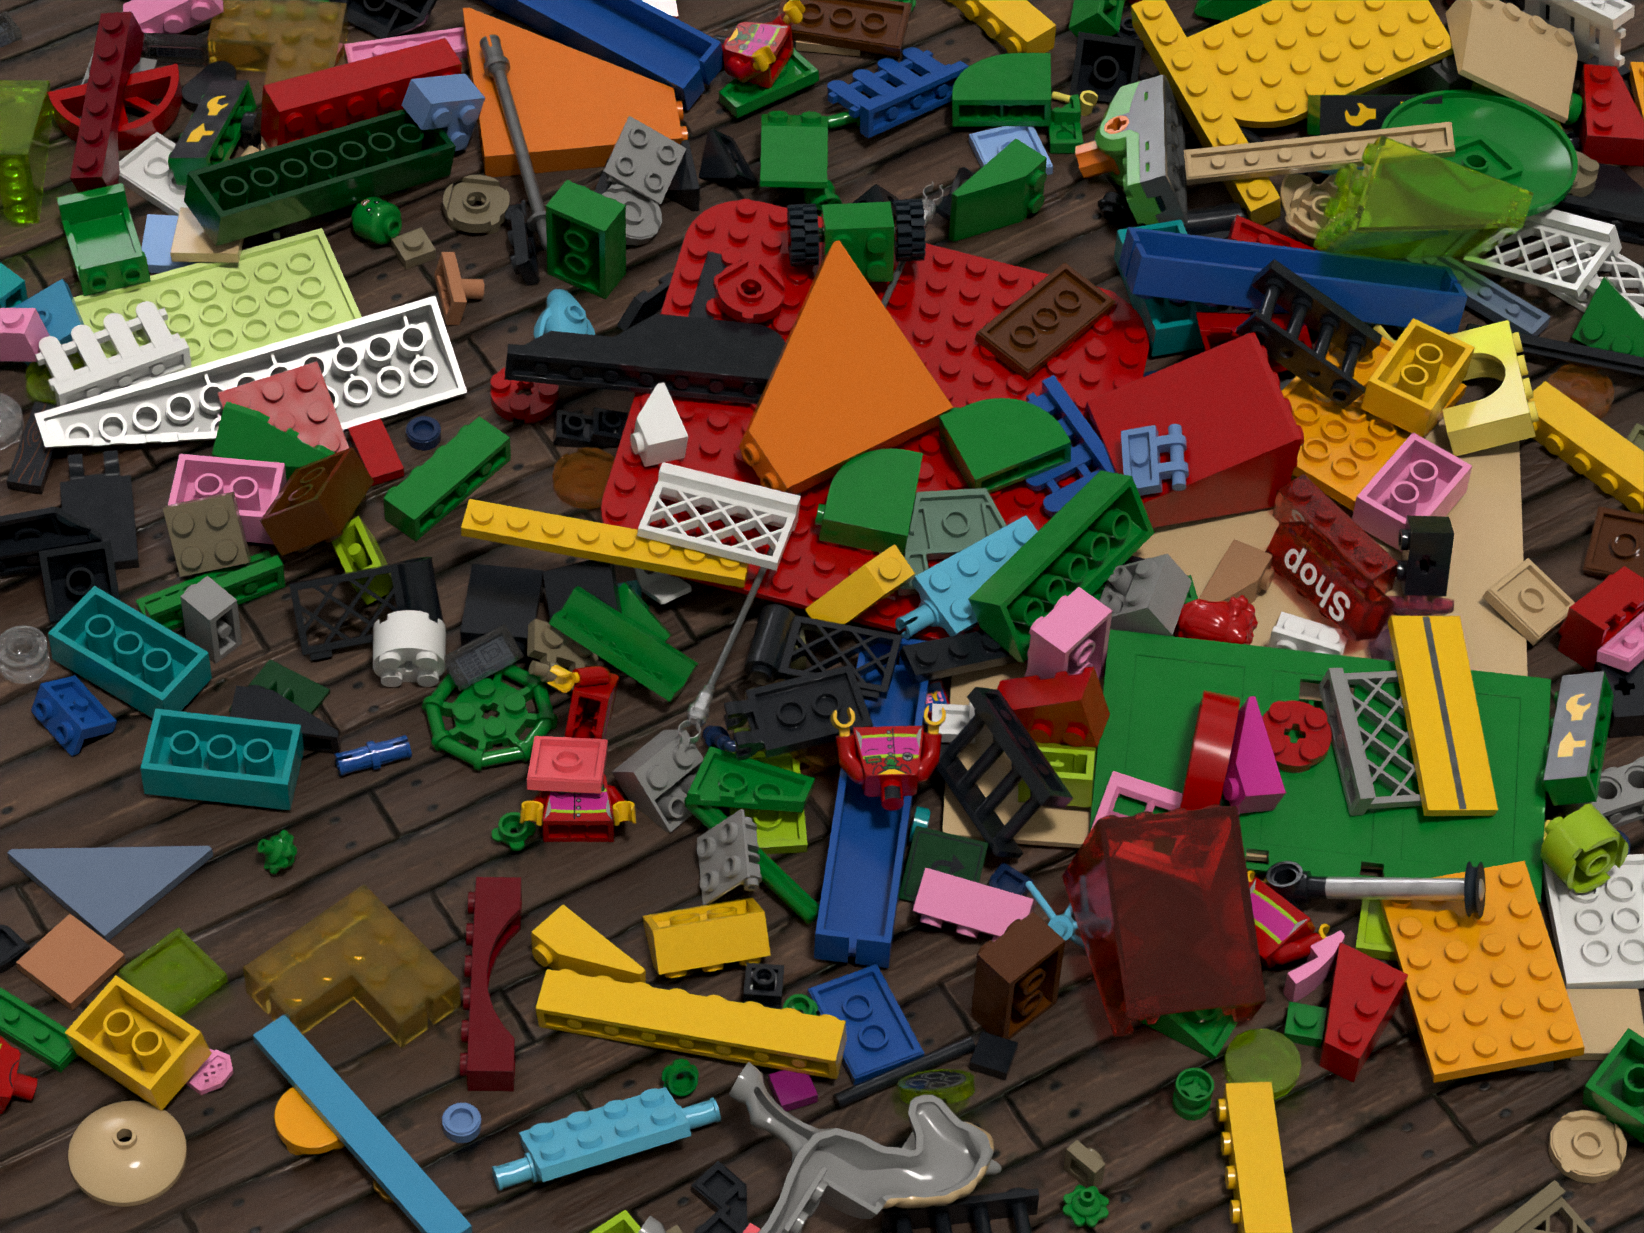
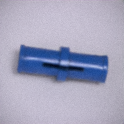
M402 735L401 737L378 743L369 741L365 743L366 746L335 753L337 769H340L338 770L339 775L344 776L345 774L371 767L372 770L381 769L380 765L411 758L412 752L410 744L407 742V736Z

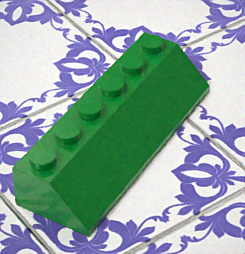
M1100 470L968 599L980 628L1018 662L1024 663L1028 659L1027 652L1031 637L1029 631L1036 619L1041 616H1047L1062 596H1069L1078 587L1092 596L1114 574L1115 568L1123 565L1154 534L1133 477Z

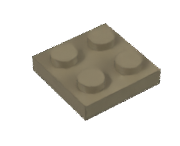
M234 492L171 504L163 508L180 577L246 564L251 561Z

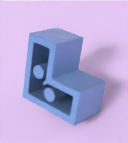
M465 73L411 79L401 106L421 130L442 128L456 146L455 151H461L467 148L485 97Z

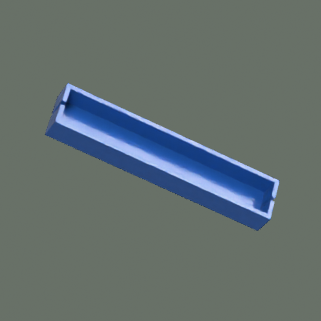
M481 0L563 45L674 88L676 101H682L683 109L687 111L705 90L703 83L709 85L724 67V56L720 41L642 0Z
M1133 227L1127 228L1119 266L1124 277H1127L1126 281L1131 293L1143 299L1162 297L1176 303L1195 301L1209 307L1228 305L1242 311L1260 309L1264 294L1251 286L1254 276L1274 259L1362 322L1373 327L1376 324H1384L1405 330L1414 318L1444 333H1457L1468 298L1460 283H1457L1458 280L1452 269L1446 266ZM1276 303L1273 314L1289 313Z
M902 638L900 651L902 646L926 641ZM878 643L870 647V650L879 658L889 653L892 646ZM860 652L858 655L857 668L870 662L863 652ZM901 657L899 665L895 666L887 699L879 698L878 702L864 700L873 727L924 725V711L930 680L912 684ZM876 669L861 676L866 683L882 684L883 678ZM842 768L816 925L814 959L848 963V957H855V964L868 966L877 964L878 967L889 968L913 796H903L904 805L900 809L886 810L881 805V797L865 796L861 784L854 783Z

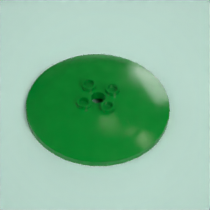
M1442 90L1422 94L1401 103L1393 109L1381 129L1452 122L1455 157L1383 164L1391 178L1415 198L1437 209L1464 217L1486 220H1509L1539 214L1554 207L1568 195L1577 175L1578 160L1575 148L1569 137L1555 122L1524 103L1493 93L1474 90ZM1443 95L1442 104L1422 103L1430 98Z

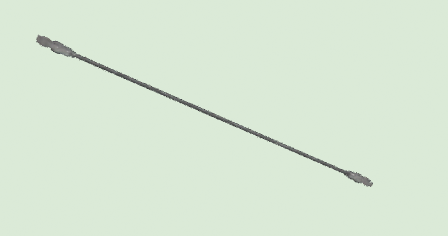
M933 181L932 185L926 186L923 190L922 202L925 229L936 214V205H939L943 200V184L939 186L941 197L933 199V201L927 200L925 194L933 191ZM907 261L899 262L896 267L893 281L889 283L881 300L885 308ZM769 547L766 555L773 556L774 551L771 547ZM760 567L708 684L699 691L696 700L690 704L687 710V720L679 725L678 745L682 743L683 739L680 731L685 727H689L690 724L695 725L699 733L689 738V748L690 744L696 743L700 739V727L706 723L709 717V707L713 701L715 690L714 686L768 568Z

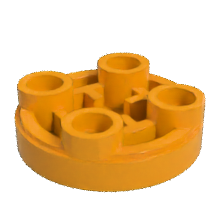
M294 1087L287 1090L281 1096L275 1108V1127L278 1136L291 1154H322L333 1149H341L345 1146Z

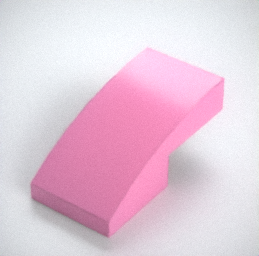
M1341 930L1311 945L1307 963L1287 973L1283 994L1290 1002H1297L1314 991L1333 971L1339 943L1344 944L1345 935Z

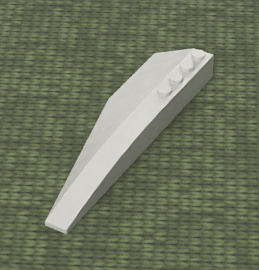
M432 296L36 413L35 418L45 448L215 440L223 412L218 399V392L316 361L319 364L343 431L362 423L379 418L385 419L467 394V389L436 297Z

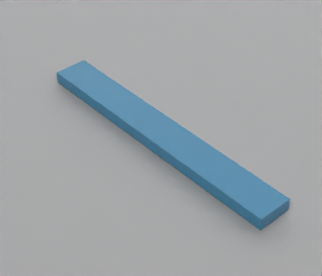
M285 1014L253 1034L254 1043L421 1233H472V1225Z

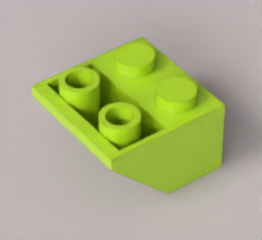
M1034 741L1072 795L1073 799L1067 806L1092 807L1096 748L1074 747L1057 743H1038ZM1023 779L1018 784V802L1025 803L1031 796V790Z

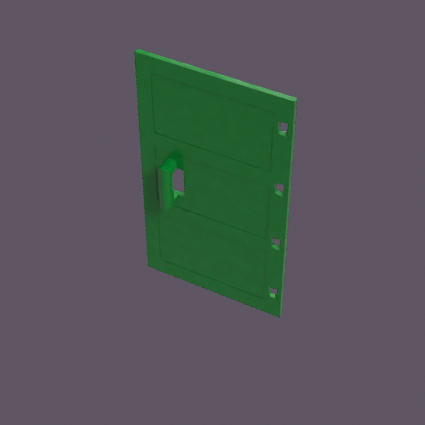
M1110 629L1103 694L1110 716L1097 747L1089 834L1113 771L1183 793L1203 690L1239 697V710L1248 697L1256 696L1262 716L1277 701H1301L1321 708L1324 711L1322 701L1299 698L1300 682L1320 684L1329 668H1343L1344 673L1397 671L1395 661ZM1471 670L1498 811L1494 816H1424L1422 806L1367 809L1364 815L1350 816L1331 740L1325 759L1320 763L1318 762L1310 766V770L1300 773L1279 770L1286 794L1273 811L1239 814L1220 870L1245 873L1254 871L1255 874L1266 875L1272 865L1282 861H1292L1299 864L1303 871H1310L1312 876L1375 877L1360 875L1361 866L1383 868L1382 877L1433 878L1465 872L1469 861L1473 867H1477L1481 861L1484 868L1525 861L1540 906L1543 866L1540 853L1544 842L1546 791L1542 789L1540 775L1541 770L1546 769L1547 763L1545 746L1548 743L1551 679ZM1399 682L1384 683L1382 685V690L1396 700H1399L1401 697ZM1359 684L1349 685L1350 688H1354V696L1362 702L1370 695V692ZM1376 696L1368 703L1369 707L1384 718L1392 709ZM1395 711L1389 721L1406 733L1408 731L1406 718ZM1363 713L1357 718L1358 725L1371 735L1379 726ZM1384 728L1375 737L1392 750L1400 741ZM1291 730L1284 734L1290 736V742L1297 743L1299 738H1304L1296 730ZM1403 743L1397 754L1414 765L1412 749ZM1370 745L1365 750L1367 759L1378 767L1387 758ZM1391 760L1384 768L1386 773L1400 783L1408 774V772ZM1411 776L1405 786L1414 793L1420 794L1418 781L1415 777ZM1379 778L1373 783L1376 797L1391 796L1395 791ZM1222 791L1219 806L1231 809L1230 803L1225 799ZM1119 794L1113 811L1142 820L1147 803ZM1155 806L1149 823L1175 832H1179L1181 826L1180 823H1177L1178 813ZM1110 817L1104 835L1131 843V840L1135 839L1139 826ZM1214 825L1212 831L1189 826L1186 835L1215 845L1221 827ZM1148 829L1143 838V841L1153 842V851L1170 856L1176 840ZM1183 842L1178 859L1206 868L1212 851ZM1087 850L1088 855L1104 856ZM1246 852L1268 855L1267 864L1245 862Z

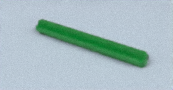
M686 798L684 800L685 807L709 830L728 818L716 806L686 804ZM759 848L757 854L760 855V861L756 864H760L762 881L806 923L814 922L818 918L820 905Z

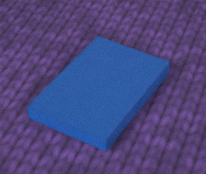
M877 964L808 988L807 996L814 1000L818 1006L817 1016L828 1014L835 1016L839 1020L846 1021L847 1042L842 1064L853 1085H857L924 1056L923 1049Z

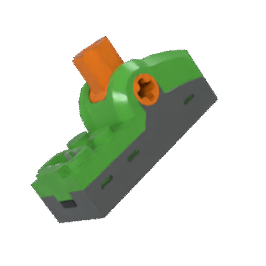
M1162 74L1122 86L1110 102L1102 122L1096 130L1095 141L1075 146V155L1083 178H1091L1110 172L1113 181L1124 187L1127 202L1137 224L1151 225L1181 219L1184 225L1188 224L1187 181L1184 150H1186L1185 122L1167 77Z

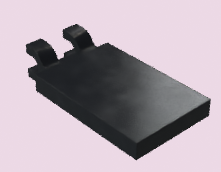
M118 451L103 452L105 473L85 475L82 454L68 455L70 481L60 482L62 509L100 532L103 541L111 540L115 570L140 568L131 475L121 476Z
M852 665L748 689L745 691L746 700L724 703L726 712L724 721L728 731L739 728L747 722L751 731L734 733L736 741L735 753L738 761L750 758L762 749L766 758L836 741L839 729L835 728L830 721L834 710H837V719L842 724H847L849 720L847 708L850 707L854 711L855 721L849 727L852 734L853 727H873Z

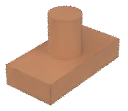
M441 252L434 276L446 325H460L467 304L466 299H483L484 281L483 279H462L455 252Z

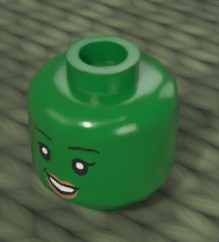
M367 197L358 203L352 212L353 229L363 239L378 245L388 244L391 242V238L396 237L401 231V212L392 203L377 197Z

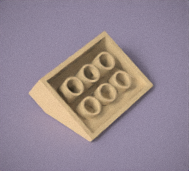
M1456 0L1445 14L1458 74L1565 123L1568 120L1578 58L1573 35L1564 28L1558 29L1546 23L1539 16H1531L1520 11L1512 3L1506 4L1500 0Z

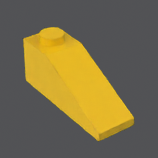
M894 544L808 606L805 611L812 619L847 625L914 579L915 572Z
M561 905L531 932L532 954L537 962L544 967L549 966L556 971L569 969L579 975L590 977L603 975L611 977L615 981L631 984L634 982L646 983V970L565 905Z

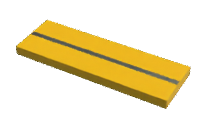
M1391 616L1388 620V627L1424 816H1494L1498 811L1460 616Z

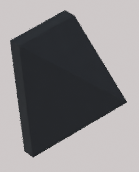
M711 129L707 134L698 178L755 188L759 183L734 138Z
M684 140L680 145L685 147L686 151L665 197L695 212L699 211L700 188L689 140Z

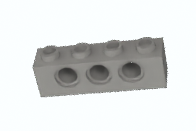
M1644 756L1636 759L1633 763L1618 768L1609 767L1602 771L1597 802L1560 805L1565 815L1568 816L1586 804H1592L1614 828L1644 819Z

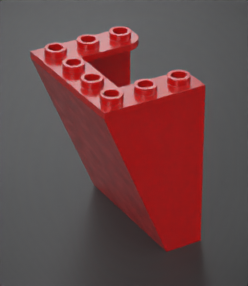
M1255 332L1245 334L1087 401L1084 411L1085 419L1100 440H1102L1115 473L1123 475L1121 431L1156 425L1158 435L1164 436L1168 435V427L1171 424L1182 426V435L1186 437L1187 441L1184 462H1187L1189 468V476L1186 478V489L1175 491L1172 489V480L1165 479L1162 480L1163 492L1140 496L1152 528L1283 505L1287 491L1291 488V477L1294 468L1297 467L1300 446L1304 444L1303 430L1300 425L1295 423L1292 416L1291 403L1288 398H1284L1280 389L1278 374L1272 371L1268 363L1267 350L1264 345H1260ZM1160 453V463L1170 462V453Z

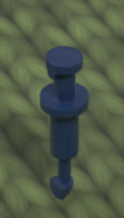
M710 725L703 730V739L708 747L711 746L735 752L736 742L729 738L725 728Z

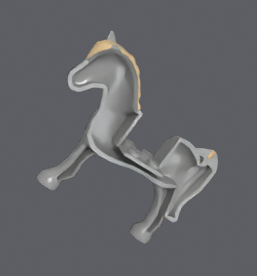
M750 1062L746 1064L729 1093V1096L746 1105L751 1125L777 1137L786 1144L792 1153V1164L780 1198L769 1219L758 1233H801L808 1218L812 1217L821 1200L849 1216L860 1219H872L882 1208L887 1209L894 1206L898 1208L946 1206L957 1199L970 1195L985 1175H995L1002 1170L1001 1165L992 1159L994 1153L992 1136L972 1123L962 1122L942 1099L934 1095H921L910 1101L908 1119L915 1137V1150L886 1147L861 1134L839 1128L818 1129L798 1120L774 1101L764 1085L763 1073ZM649 1216L638 1233H666L663 1223Z

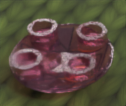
M1406 595V601H1404V597L1383 596L1382 608L1398 616H1445L1454 612L1455 600L1433 598L1432 603L1427 601V596Z

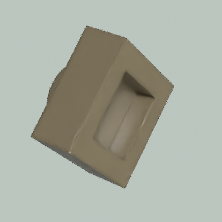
M422 227L391 238L392 249L406 270L437 259L436 249Z
M1076 1140L1066 1149L1063 1169L1086 1188L1090 1186L1098 1188L1103 1183L1106 1163L1103 1162L1102 1157L1096 1150L1090 1147L1086 1148Z

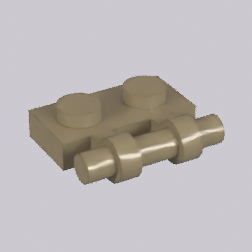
M534 619L528 624L527 656L540 660V662L534 660L531 662L529 674L540 677L542 682L547 683L556 679L557 675L550 672V668L554 665L566 667L570 672L576 668L598 666V655L548 624L549 622Z

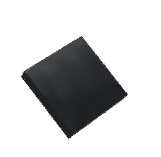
M586 560L543 572L550 620L555 613L562 610L573 589L577 586L622 614L614 564Z

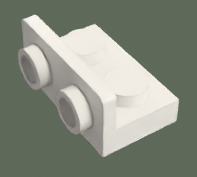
M1281 612L1277 625L1272 629L1269 647L1343 655L1349 641L1350 632Z

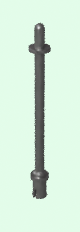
M489 35L492 42L491 47L485 36L479 42L485 59L484 71L487 76L494 78L533 214L527 220V227L530 231L538 233L541 245L547 251L546 210L506 76L510 70V62L504 57L499 36Z

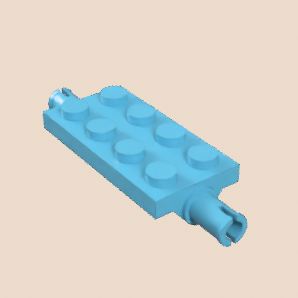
M1026 515L916 575L911 583L919 593L921 602L918 608L896 619L895 624L898 632L904 628L907 629L901 633L902 637L909 639L912 635L928 626L944 628L949 636L964 634L978 626L979 623L968 599L1038 532Z
M663 1087L660 1089H648L641 1095L625 1100H613L602 1107L586 1112H574L567 1118L551 1123H539L528 1130L519 1132L521 1146L525 1151L524 1158L491 1167L494 1182L498 1191L529 1180L533 1183L541 1180L546 1182L691 1136L690 1130L720 1122L719 1107L716 1100L710 1098L707 1101L682 1108L676 1104L667 1088Z

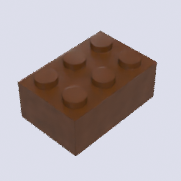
M348 448L295 469L260 522L281 556L294 551L297 554L303 553L317 542L324 540L325 543H329L343 534L344 526L355 516L354 511L367 498L366 493L374 481L354 448Z
M1034 912L1030 913L1023 920L1017 919L1013 921L1002 936L995 941L990 940L979 949L976 956L971 1017L989 1034L1009 1040L1055 1005L1058 998L1065 940Z

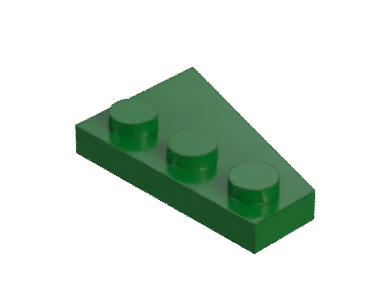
M793 48V54L771 88H765L750 82L740 83L735 78L719 91V100L736 118H739L818 82L819 70Z
M1603 277L1572 338L1589 347L1644 357V318L1615 288V285L1607 277Z
M710 746L687 793L686 804L803 813L813 790L815 778L751 758L738 761L736 754Z

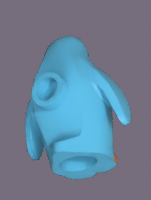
M554 289L549 292L546 301L547 307L540 314L534 326L533 335L535 339L549 331L595 335L594 328L587 319L585 310L568 291Z

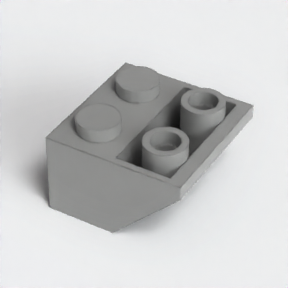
M1168 554L1117 566L1113 571L1114 574L1107 580L1099 600L1113 610L1110 629L1166 636L1173 635L1192 582L1191 579Z
M686 729L680 731L683 735L680 745H678V730H663L612 771L628 800L633 802L636 808L667 833H671L692 815L685 807L684 800L704 759L694 743L690 744L689 748L690 735Z

